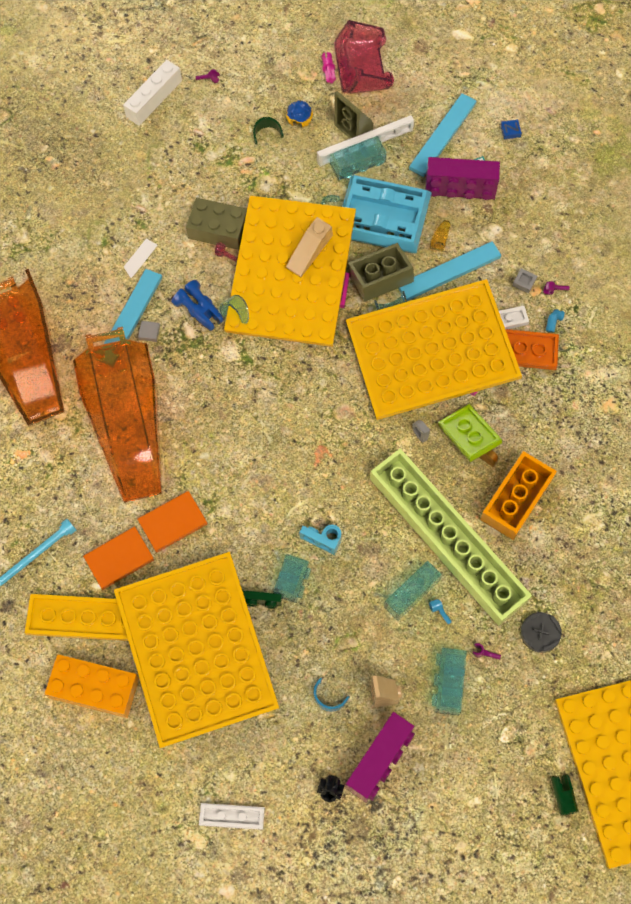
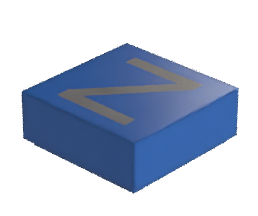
M518 119L501 122L500 126L504 139L521 137L522 133Z

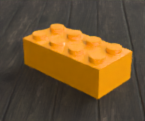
M523 451L483 511L480 520L514 541L554 479L557 471Z
M57 654L44 694L49 699L128 718L139 677L135 673Z

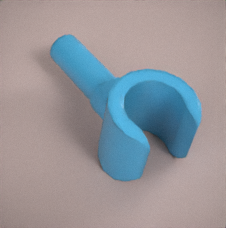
M436 599L429 602L432 612L439 611L447 624L452 622L445 613L440 600Z

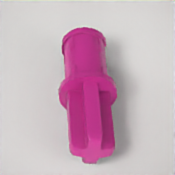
M326 52L327 58L325 53L321 56L323 61L322 70L325 73L326 82L333 84L336 81V67L333 64L332 54Z

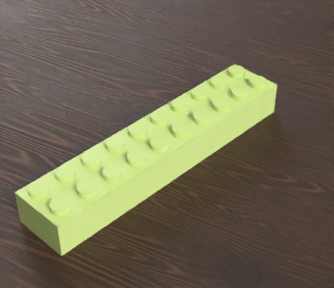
M401 448L370 471V480L498 626L529 602L532 597L530 592Z

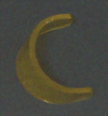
M443 220L431 239L430 249L444 251L451 225L450 221Z

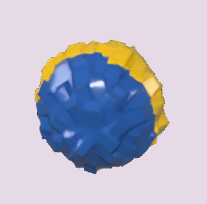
M298 100L293 102L286 111V119L292 126L293 121L296 124L301 123L302 127L308 126L313 117V111L306 101Z

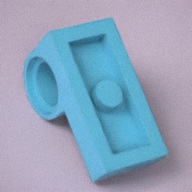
M336 525L326 526L322 534H319V531L311 526L308 528L302 526L299 532L301 539L335 555L341 543V530ZM334 533L337 535V538L331 540L327 538V535Z

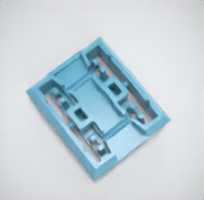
M352 175L342 206L356 209L351 241L384 248L398 243L403 252L416 254L432 192ZM364 226L370 227V231L364 230ZM388 231L393 232L394 235H388Z

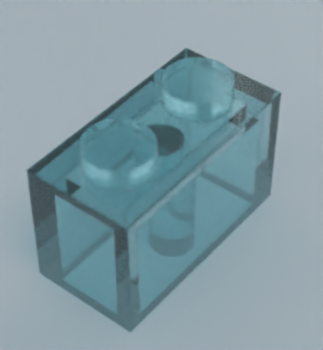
M286 554L273 592L275 594H282V599L297 603L298 598H302L305 591L303 586L304 580H308L312 569L309 568V561Z

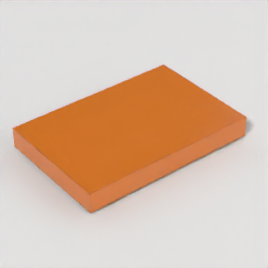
M505 329L519 367L557 369L559 334Z
M189 491L137 519L156 553L208 524Z
M135 526L83 556L102 590L154 561L152 554Z

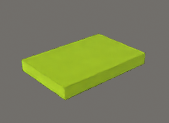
M470 404L438 422L441 430L470 462L502 444V439Z

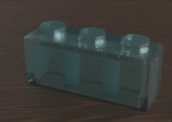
M378 136L330 154V165L338 180L347 179L356 173L365 172L369 168L380 166L386 162V150Z
M429 561L425 562L385 601L384 608L399 621L440 581L442 574Z
M442 648L441 652L437 653L436 665L439 666L438 674L435 673L433 684L437 686V692L432 695L431 706L435 707L434 713L457 716L461 714L467 651Z

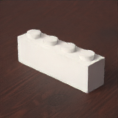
M166 60L123 104L126 118L140 126L181 83L180 68Z

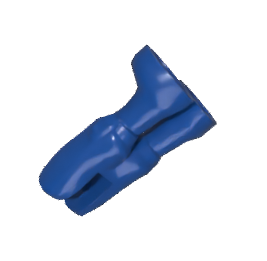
M192 280L185 285V291L182 288L177 291L171 302L176 307L184 305L192 317L206 329L212 331L215 327L209 319L212 317L219 324L224 319L213 305L212 300L202 294L200 283L197 280ZM188 294L190 296H193L197 300L198 304L194 303L188 296Z

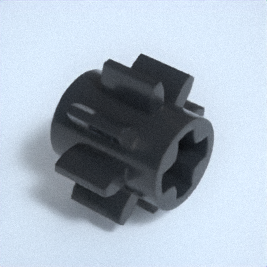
M329 775L325 779H320L317 793H321V798L324 801L334 802L336 798L341 799L345 785L340 784L341 781L338 777Z

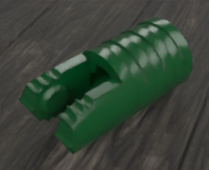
M564 774L561 780L557 776H552L551 781L560 816L578 813L579 810L570 776Z

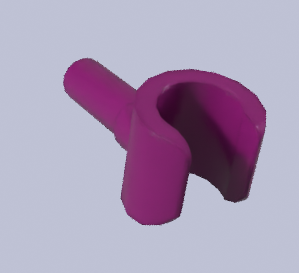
M212 69L206 75L196 76V80L211 79L213 83L219 82L218 76L220 74L215 69Z
M549 281L544 286L543 293L552 295L554 290H569L570 286L555 285L553 281Z
M480 643L474 644V647L482 649L480 653L473 652L475 657L488 656L500 660L501 655L484 650L483 645Z

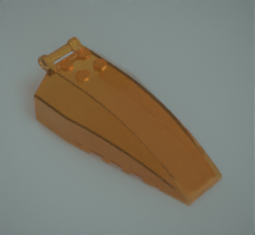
M26 269L25 272L28 280L20 287H17L13 276L0 283V291L9 287L12 288V290L0 294V380L27 425L31 426L62 414L65 410L46 309L29 269Z
M123 326L118 327L117 330L96 335L87 334L85 337L88 348L73 360L79 393L122 499L126 503L162 494L158 386L147 343L126 340ZM117 337L120 339V341L94 346L95 342Z

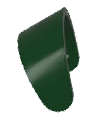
M263 117L255 123L253 128L255 145L258 144L256 134L263 128H274L279 131L282 138L284 137L281 125L277 120L271 117Z

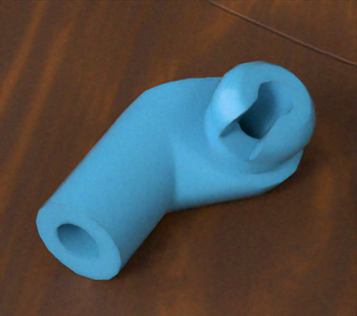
M555 309L549 315L546 332L555 333L557 320L562 321L564 319V311Z

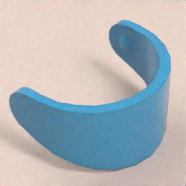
M320 677L314 687V699L317 705L329 712L343 708L349 700V696L346 697L342 704L334 707L326 706L319 701L316 691L323 679Z

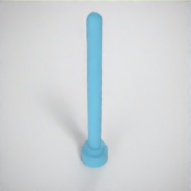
M65 519L57 532L0 577V586L5 584L64 535H72L77 531L70 521Z

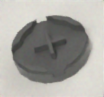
M536 612L524 620L521 626V638L530 650L546 653L552 651L560 642L562 629L554 616L543 612Z

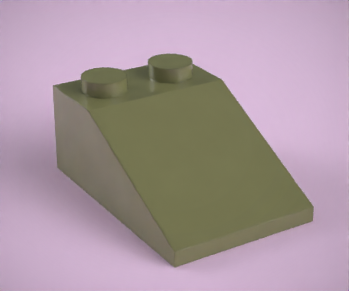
M336 91L334 125L350 139L372 131V120Z

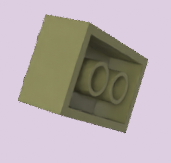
M196 197L186 225L188 239L239 250L247 208Z
M398 243L348 262L350 278L364 302L414 282V268Z

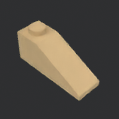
M316 217L306 230L286 268L302 277L332 238V226Z
M377 675L372 676L370 690L374 708L398 704L399 698H402L400 685L396 686V681Z

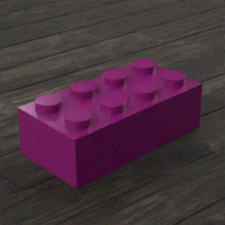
M428 157L425 190L432 192V197L447 196L449 198L463 197L467 199L495 200L500 177V161Z
M393 712L346 782L345 789L365 803L368 799L373 801L380 789L378 787L379 782L382 781L384 783L392 771L389 767L392 763L396 765L404 752L401 750L402 747H408L414 738L415 733L412 731L415 726Z

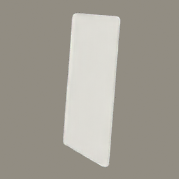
M145 239L125 264L124 268L130 278L139 270L157 247V244Z

